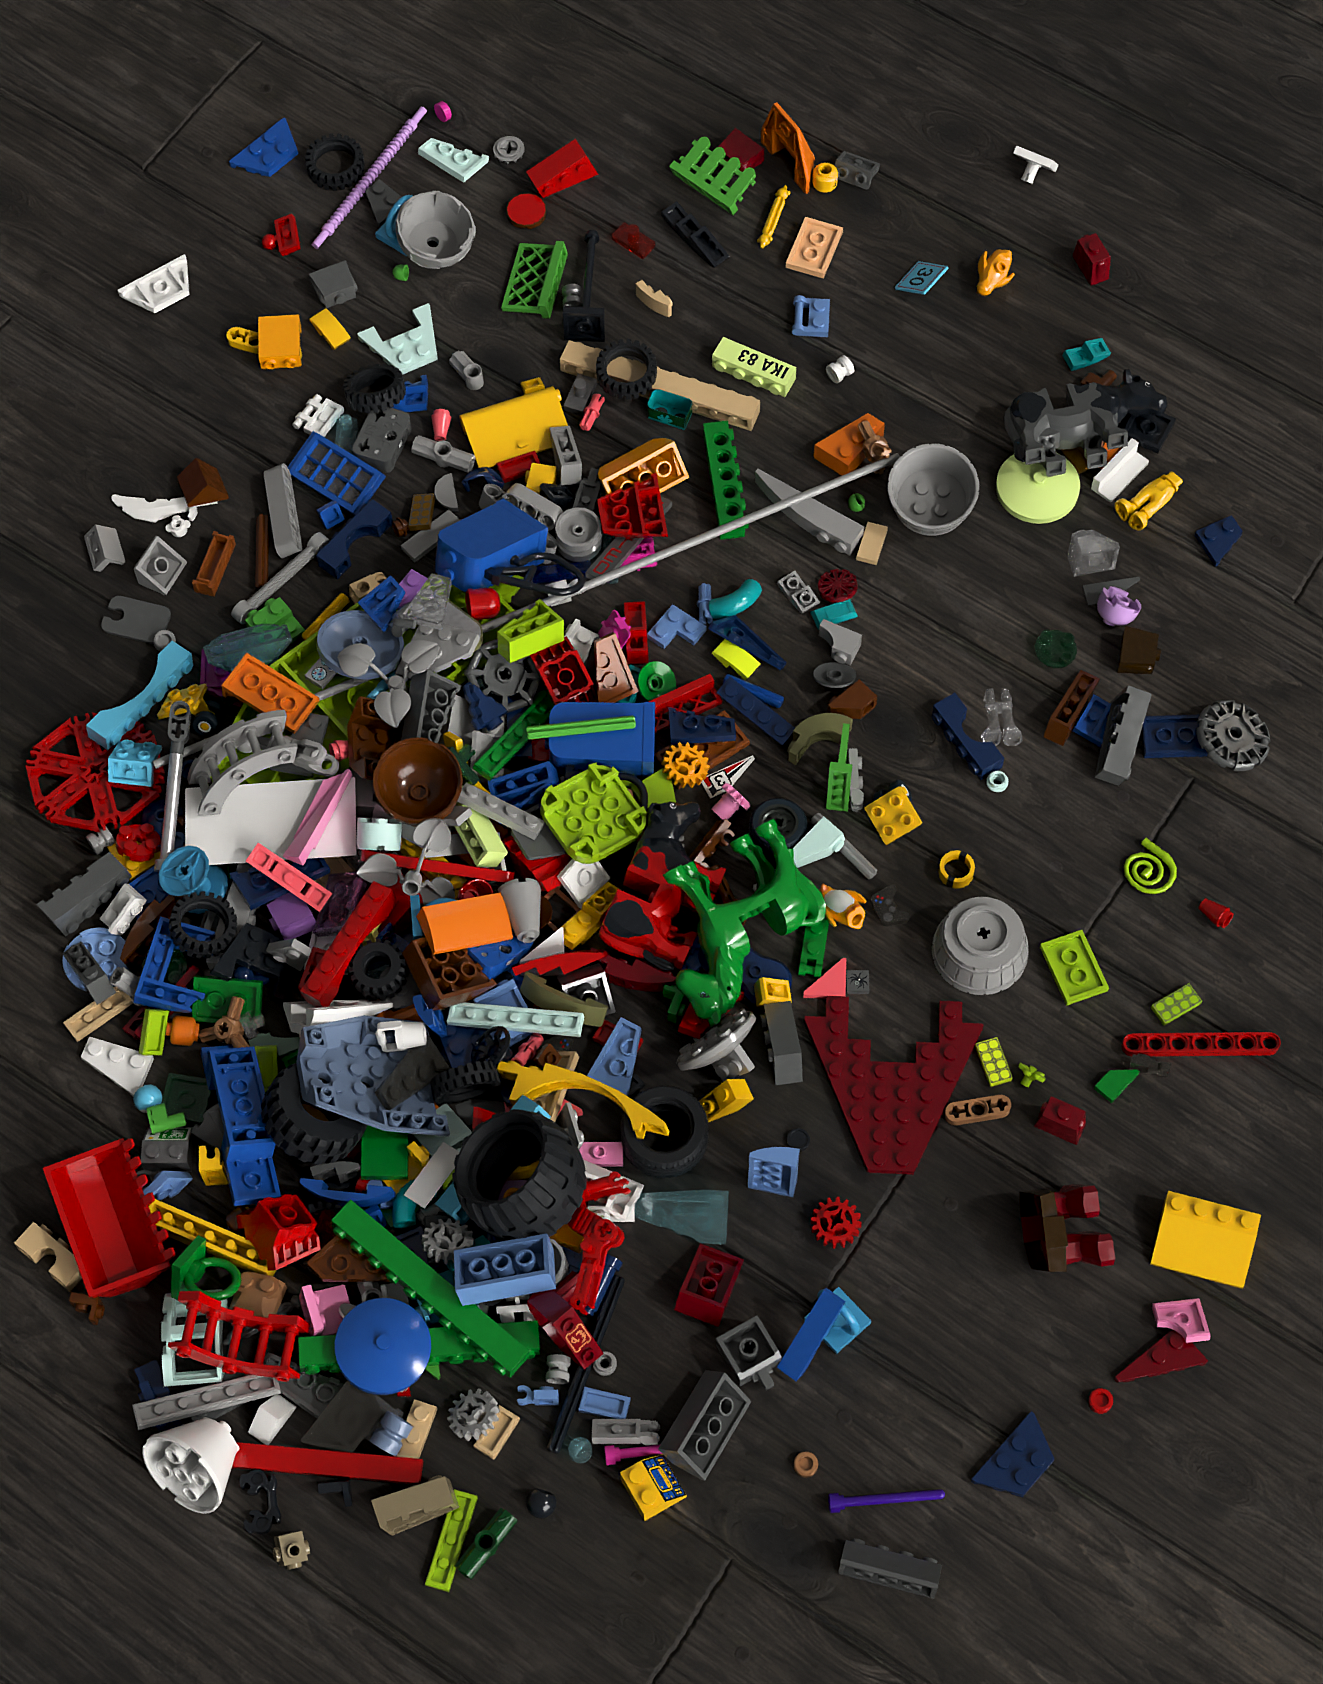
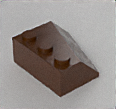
M426 937L412 940L402 952L428 1009L432 1008L433 1011L468 1002L495 987L497 983L493 978L489 979L482 972L483 968L479 963H475L467 954V949L433 955Z

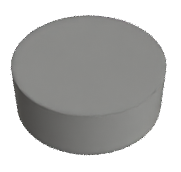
M161 630L154 637V646L161 652L171 641L176 642V638L172 632Z

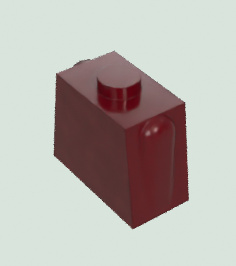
M734 128L718 146L725 150V161L728 162L732 157H737L740 160L741 167L739 170L741 172L749 167L754 169L764 162V148L737 128Z
M1096 233L1082 236L1077 241L1073 258L1090 286L1108 280L1111 256Z
M1051 1096L1047 1102L1042 1104L1034 1127L1077 1145L1086 1126V1111Z

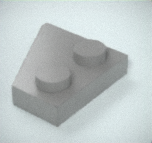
M293 938L269 943L266 952L273 955L275 960L285 962L301 971L310 955L311 948Z

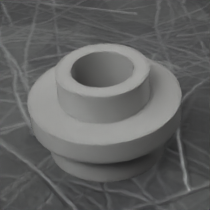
M605 1351L602 1356L593 1362L594 1370L602 1376L612 1374L617 1367L615 1356ZM603 1361L609 1362V1366L606 1368L601 1367L600 1364Z

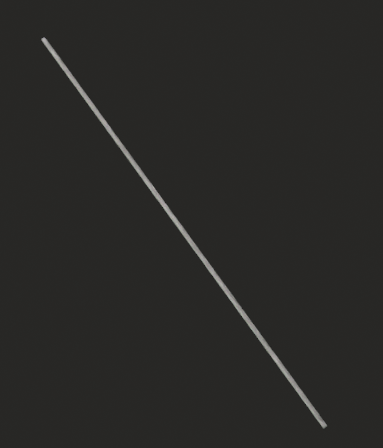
M898 453L893 454L887 459L883 458L588 580L583 588L574 594L567 596L552 595L542 601L547 606H551L895 463L900 456ZM535 603L482 624L483 633L505 625L514 618L519 619L523 615V611L526 609L530 610L535 606ZM352 678L314 695L319 697V701L372 679ZM214 736L185 747L183 758L201 751L204 745ZM170 754L153 760L155 769L169 764Z

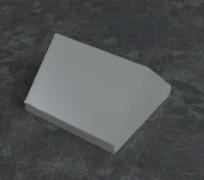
M155 536L134 567V572L140 585L167 595L187 564V561L160 537Z

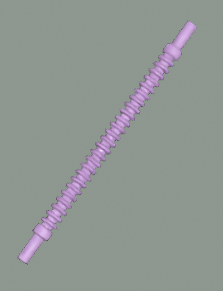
M421 106L414 116L405 122V125L402 126L396 137H393V141H390V145L386 146V149L374 161V164L371 165L365 176H362V180H359V184L355 185L349 196H346V200H343L340 207L336 209L337 211L323 225L321 233L312 243L315 249H318L325 239L334 233L335 229L338 228L337 225L341 224L347 213H350V209H353V205L357 204L356 201L360 200L359 197L363 196L365 190L372 185L378 174H381V170H384V166L388 165L387 162L391 161V158L400 150V147L403 146L409 135L415 131L417 123L427 112L424 107Z

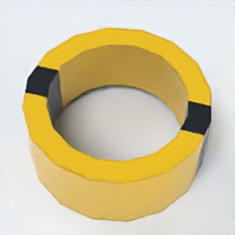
M955 850L946 853L940 861L939 878L943 884L954 889L969 885L974 875V860L963 851ZM951 860H959L968 866L969 873L962 878H953L946 873L944 866Z

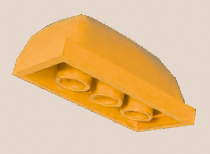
M666 438L652 439L605 464L598 471V476L606 495L618 489L625 490L630 488L638 480L643 482L651 478L650 475L653 473L657 474L660 493L689 478L675 442Z

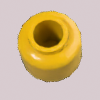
M830 163L818 164L813 169L812 183L814 188L824 193L834 190L838 183L837 168Z

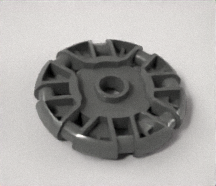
M1235 700L1215 701L1212 706H1206L1200 713L1197 720L1199 727L1196 728L1197 739L1201 748L1207 751V756L1214 763L1223 768L1226 766L1230 767L1232 771H1248L1253 769L1254 765L1258 766L1266 759L1270 749L1268 747L1270 734L1267 725L1260 720L1259 714L1254 709L1244 703H1235ZM1234 711L1238 712V716L1233 715ZM1230 730L1235 731L1239 738L1233 737ZM1214 741H1215V743H1216L1217 746H1218V748H1216V749H1215V747L1212 745V742H1214Z

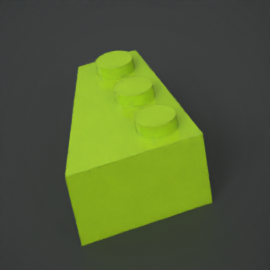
M538 599L535 602V606L530 610H524L523 615L519 619L514 618L497 631L498 653L509 663H512L564 641V620L541 599Z

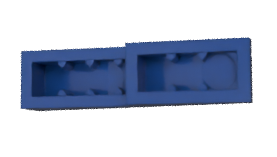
M825 1288L777 1368L797 1381L805 1373L822 1340L828 1335L846 1301Z

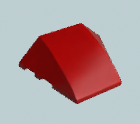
M656 473L651 474V478L643 482H639V480L634 482V486L625 490L618 489L597 499L604 534L625 538L668 537Z

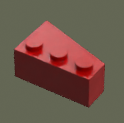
M576 139L526 171L543 198L599 175Z

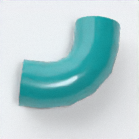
M747 579L733 593L711 599L709 611L712 618L715 620L727 618L749 608L762 592L761 585L756 580Z
M415 1179L410 1180L399 1189L393 1201L392 1220L394 1228L402 1229L416 1225L415 1208L417 1203L404 1196Z

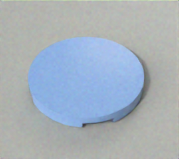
M98 927L84 930L65 948L66 951L71 946L82 941L105 972L109 981L117 967H124L129 971V968L120 960L125 940L120 935L111 934L107 928ZM63 956V968L70 982L77 988L87 991Z

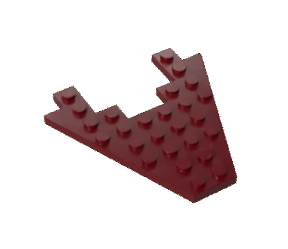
M826 996V1017L805 1016L804 1023L867 1173L914 1175L975 1044L982 1033L983 1024L962 1023V1002L940 1001L939 1043L916 1042L915 1063L870 1061L871 1040L848 1039L849 997Z

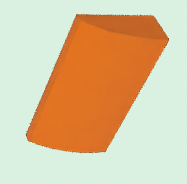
M501 892L424 906L416 916L433 955L507 941L513 938L509 914Z

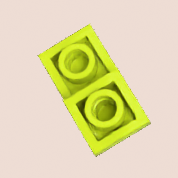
M726 639L712 652L726 668L731 666L744 680L761 664L747 651Z

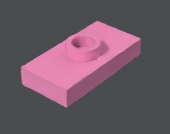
M584 1142L579 1149L583 1160L600 1167H623L622 1142Z

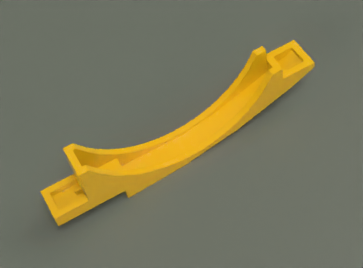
M500 1061L497 1070L501 1078L515 1081L509 1098L512 1106L515 1105L522 1095L534 1100L546 1093L561 1089H585L600 1093L619 1105L629 1117L637 1138L644 1139L646 1131L665 1136L669 1135L666 1123L653 1112L622 1092L584 1074L545 1063L543 1071L536 1066H529L528 1068L514 1061H508V1063Z

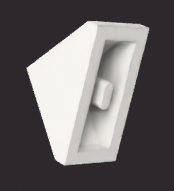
M279 1394L272 1396L259 1406L248 1433L263 1444L269 1445L297 1407Z

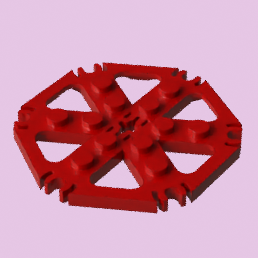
M85 713L86 719L84 721H79L78 717L74 716L75 724H72L70 717L32 747L33 750L30 751L31 758L36 759L26 761L27 765L25 766L36 810L38 809L40 814L48 810L45 817L55 824L100 832L99 824H101V828L104 831L106 830V824L112 823L114 828L117 829V820L123 826L159 797V793L162 791L161 786L155 784L165 783L164 778L166 777L163 766L157 769L154 767L152 787L108 782V758L116 745H113L109 750L105 749L102 751L101 746L88 737L86 725L91 721L88 713ZM92 713V717L94 718L97 715V713ZM138 721L134 728L127 731L120 740H132L134 743L152 742L157 745L152 731L149 730L143 734L142 732L145 731L144 724H140ZM72 735L76 738L80 757L53 752L50 749L66 736ZM93 769H94L95 771L99 770L100 773H98V774H97V773H93V774H92V770H93ZM42 774L68 778L47 796L42 795L38 781ZM111 787L140 792L143 796L127 811L120 812L116 808ZM89 792L95 812L94 818L83 820L66 816V810Z

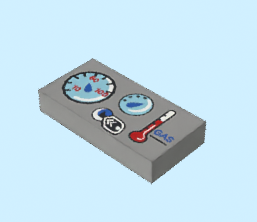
M319 658L305 674V679L323 690L337 673L331 670Z

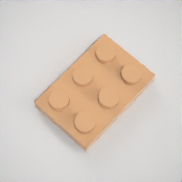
M805 217L786 261V268L824 279L842 236L843 227Z

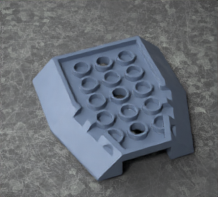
M364 1015L302 1028L296 1064L302 1099L304 1101L383 1131L448 1137L450 1135L446 1115L436 1114L423 1052L430 1042L426 1024V1045L395 1052L382 1051L375 1034L377 1024L380 1022L402 1021L403 1019ZM403 1020L404 1022H421V1021ZM385 1030L386 1044L396 1043L395 1030ZM318 1078H323V1079H325L328 1084H324V1083H323L320 1079H318ZM362 1082L369 1084L370 1088H367ZM404 1086L410 1087L413 1092H410V1091H409L406 1087H404Z

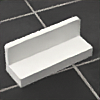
M1133 438L1128 442V446L1123 447L1093 478L1091 489L1108 502H1112L1149 463L1148 459L1137 452L1139 442Z

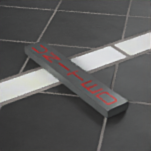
M661 496L665 515L672 507V501ZM616 537L585 572L586 577L593 579L619 568L644 538Z

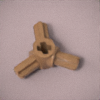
M868 420L859 423L858 429L865 440L862 448L867 460L874 463L883 458H889V453L892 451L885 438L874 433ZM885 467L874 471V473L883 474Z
M233 996L227 1015H223L222 1019H219L213 1027L200 1030L198 1037L201 1042L205 1043L217 1039L220 1042L225 1041L228 1045L232 1044L234 1048L250 1047L243 1037L244 1026L242 1021L239 1020L245 1000L241 997Z

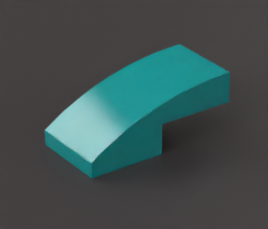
M1103 338L1085 341L1082 347L1065 350L1062 356L1070 370L1073 371L1097 363L1109 357L1111 352Z

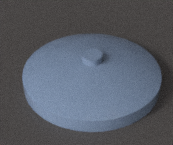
M351 610L335 614L321 625L318 631L316 646L321 660L331 670L349 678L366 680L380 678L381 676L370 666L368 671L362 676L350 677L346 675L340 667L337 658L338 654L347 646L357 643L366 644L375 652V657L371 663L375 664L384 675H387L396 669L402 660L401 654L404 649V640L402 636H393L391 632L393 628L392 622H390L387 630L383 632L365 611Z

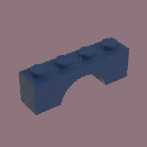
M373 499L368 504H364L359 513L354 518H350L345 527L340 532H336L326 546L319 549L316 555L319 567L338 580L351 566L348 553L350 545L356 539L363 536L380 537L392 525L391 512Z
M953 693L933 705L932 719L937 726L940 725L944 730L946 739L949 742L952 741L956 746L958 755L961 758H965L968 762L970 771L982 780L990 773L998 771L1003 767L1004 757L992 741L978 742L965 734L962 723L966 719L967 708L957 694Z

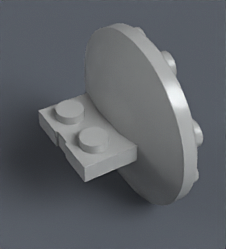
M744 1008L737 1011L733 1016L731 1013L724 1016L720 1020L719 1025L708 1030L700 1039L693 1038L694 1043H689L679 1050L681 1055L676 1061L677 1066L681 1071L711 1064L723 1082L726 1079H732L737 1075L740 1076L750 1072L755 1066L740 1046V1043L751 1030L756 1017L751 1011H745Z

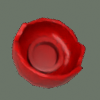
M472 879L466 881L460 887L457 898L462 900L493 894V890L486 880Z

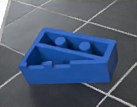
M550 761L492 779L490 782L487 781L491 795L523 811L540 803L545 790L550 785L555 787L560 784L557 769ZM499 823L504 829L507 827V826H505V825Z

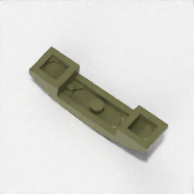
M525 972L520 992L532 1003L544 1010L583 1013V1024L602 1027L608 1010L607 1005L587 998L584 1002L547 986L546 979L530 972Z

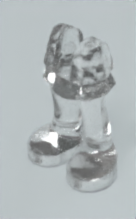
M993 688L986 689L983 701L985 702L984 708L988 716V728L982 733V742L992 741L995 746L1001 742L1002 734L998 714L1002 713L1004 744L1007 746L1019 745L1023 738L1021 731L1014 724L1012 697L1008 689L1001 688V701H995Z

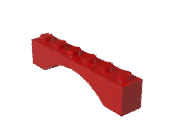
M375 881L372 882L300 990L307 1003L317 1008L329 1007L338 993L344 973L358 947L374 928L388 918L398 901L392 889Z

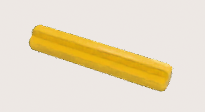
M343 593L339 594L302 633V639L305 641L316 633L328 618L340 613L349 603V598Z

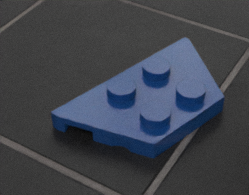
M282 118L229 161L230 167L235 169L238 166L246 168L247 172L271 177L297 156L298 150L286 119Z

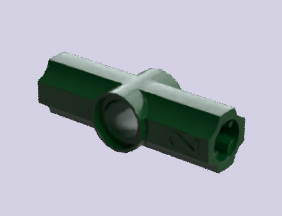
M500 1508L483 1531L476 1535L475 1541L456 1563L455 1568L465 1577L472 1580L489 1557L496 1553L498 1546L518 1522L517 1519L507 1510ZM483 1539H491L493 1541L492 1546L488 1549L481 1548L480 1543Z

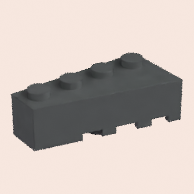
M108 852L87 867L86 874L76 875L70 880L68 887L62 891L58 888L52 893L53 898L46 903L42 900L36 905L66 937L69 933L75 932L79 924L86 918H90L101 904L108 902L119 888H122L124 884L129 882L132 876Z

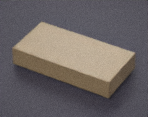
M867 522L856 560L877 565L888 531L887 526Z
M500 1405L498 1407L500 1412L496 1414L499 1421L492 1422L495 1428H488L486 1430L487 1436L480 1434L479 1440L473 1445L475 1449L493 1460L520 1420V1417Z

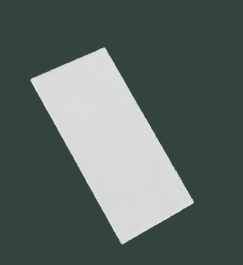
M352 777L316 848H312L307 859L357 855L355 777ZM325 779L238 785L225 800L220 814L199 816L197 812L203 798L200 787L186 788L185 846H195L203 850L209 859V865L248 863L246 859L258 843L283 860H288L283 858V855L294 841V836Z

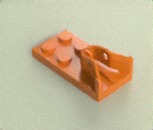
M248 653L244 655L221 685L222 695L225 698L227 696L236 697L259 713L285 710L287 714L285 729L293 734L297 732L319 703V697Z

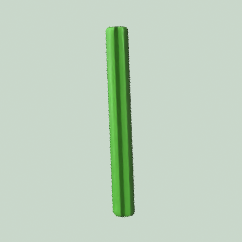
M631 715L528 726L526 730L528 739L632 729L635 728L636 721L635 717Z

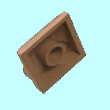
M254 1272L241 1273V1285L234 1294L229 1309L232 1310V1307L236 1306L254 1311V1316L268 1318L269 1314H277L287 1290L286 1284L269 1275Z

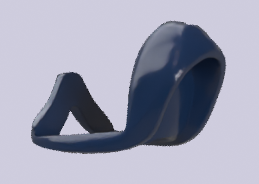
M489 467L477 468L469 472L462 480V485L467 492H470L469 480L481 476L485 477L487 484H495L501 489L504 486L502 477Z

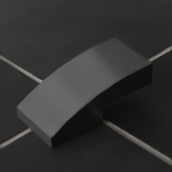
M339 1161L310 1167L313 1179L324 1181L338 1176L340 1183L361 1176L359 1163Z

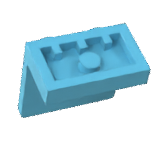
M132 740L119 741L108 758V782L152 787L154 777V764L152 761L157 759L162 746L155 745L152 742L134 743Z

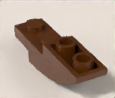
M169 894L161 903L154 899L138 918L125 941L120 960L131 971L139 966L148 956L160 916L170 919L174 905L176 906L179 899L182 900L183 896H172Z

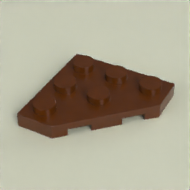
M337 1235L307 1262V1266L323 1282H391L385 1276L386 1272L384 1270L374 1268L368 1262V1257L364 1253L358 1254L351 1248L350 1241L345 1237L340 1239Z

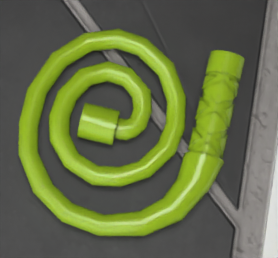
M1145 838L1141 845L1162 859L1169 867L1170 877L1168 882L1163 887L1147 889L1132 879L1129 874L1130 862L1140 857L1149 858L1154 861L1158 866L1159 873L1155 879L1148 881L1147 879L1153 874L1152 864L1146 860L1137 861L1132 866V874L1137 882L1149 886L1160 882L1163 877L1164 868L1161 861L1149 853L1142 852L1133 854L1126 859L1124 864L1125 877L1133 887L1141 892L1148 894L1165 892L1172 886L1177 877V867L1169 853H1166L1151 840ZM1146 865L1148 868H1145L1139 876L1137 867Z

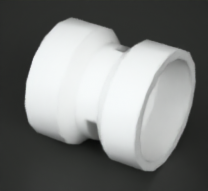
M843 355L837 359L836 363L826 366V372L834 383H839L843 380L844 376L854 373V366L850 359Z

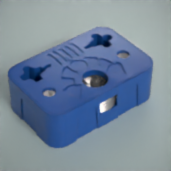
M512 929L513 938L511 940L466 949L470 958L475 963H479L483 968L482 972L491 979L520 963V960L529 954L533 942L524 943L519 941Z

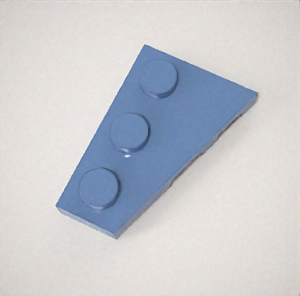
M621 1017L587 1076L628 1096L642 1031L641 1027Z

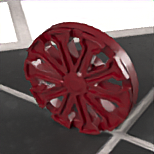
M845 569L830 570V572L824 573L818 581L820 596L829 602L836 603L849 600L858 589L856 576Z

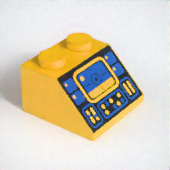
M663 1454L641 1460L620 1472V1479L644 1521L687 1497Z

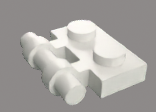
M316 394L307 401L304 410L295 416L296 420L292 425L296 429L305 425L303 427L305 433L311 435L314 431L325 437L344 413V407L328 398L321 404L322 397ZM314 411V415L310 417L309 415Z

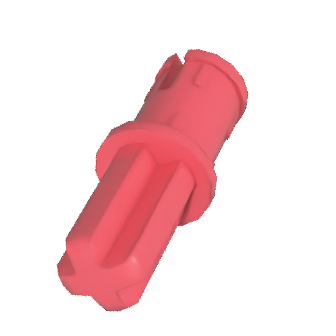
M593 394L589 405L584 408V415L579 424L581 430L589 431L595 419L599 417V410L605 401L604 397H601L600 394Z

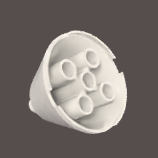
M204 1417L200 1420L150 1436L143 1446L142 1453L148 1471L162 1490L167 1487L177 1496L174 1499L177 1503L194 1512L206 1514L215 1511L222 1502L239 1446L230 1434L231 1428L226 1422H217Z

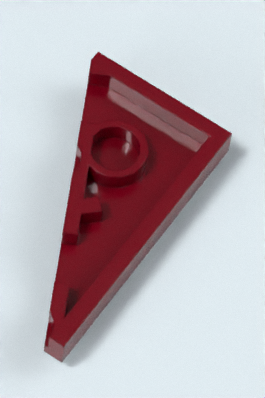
M1171 1330L1115 1376L1114 1380L1118 1383L1134 1381V1379L1146 1376L1153 1377L1167 1374L1170 1371H1181L1188 1367L1204 1366L1208 1360L1192 1342L1186 1343L1181 1334Z

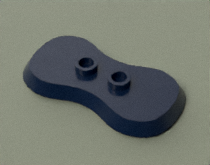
M700 947L698 951L699 962L709 973L705 954ZM750 947L749 954L744 957L741 990L746 998L757 1006L754 984L759 978L787 980L791 988L792 975L782 962L762 956Z

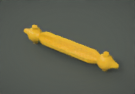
M786 185L775 193L776 198L763 228V234L757 239L762 249L772 241L771 236L781 215L785 199L790 195Z

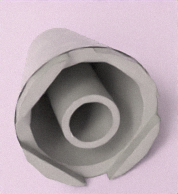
M525 878L526 882H519L518 879H513L498 888V893L501 892L511 927L517 939L524 943H531L536 940L540 932V883L531 878Z

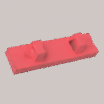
M260 843L255 846L246 859V862L319 912H321L333 894Z

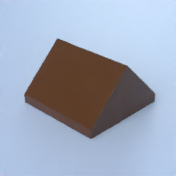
M195 458L177 476L178 484L188 507L229 499L217 468L198 458Z

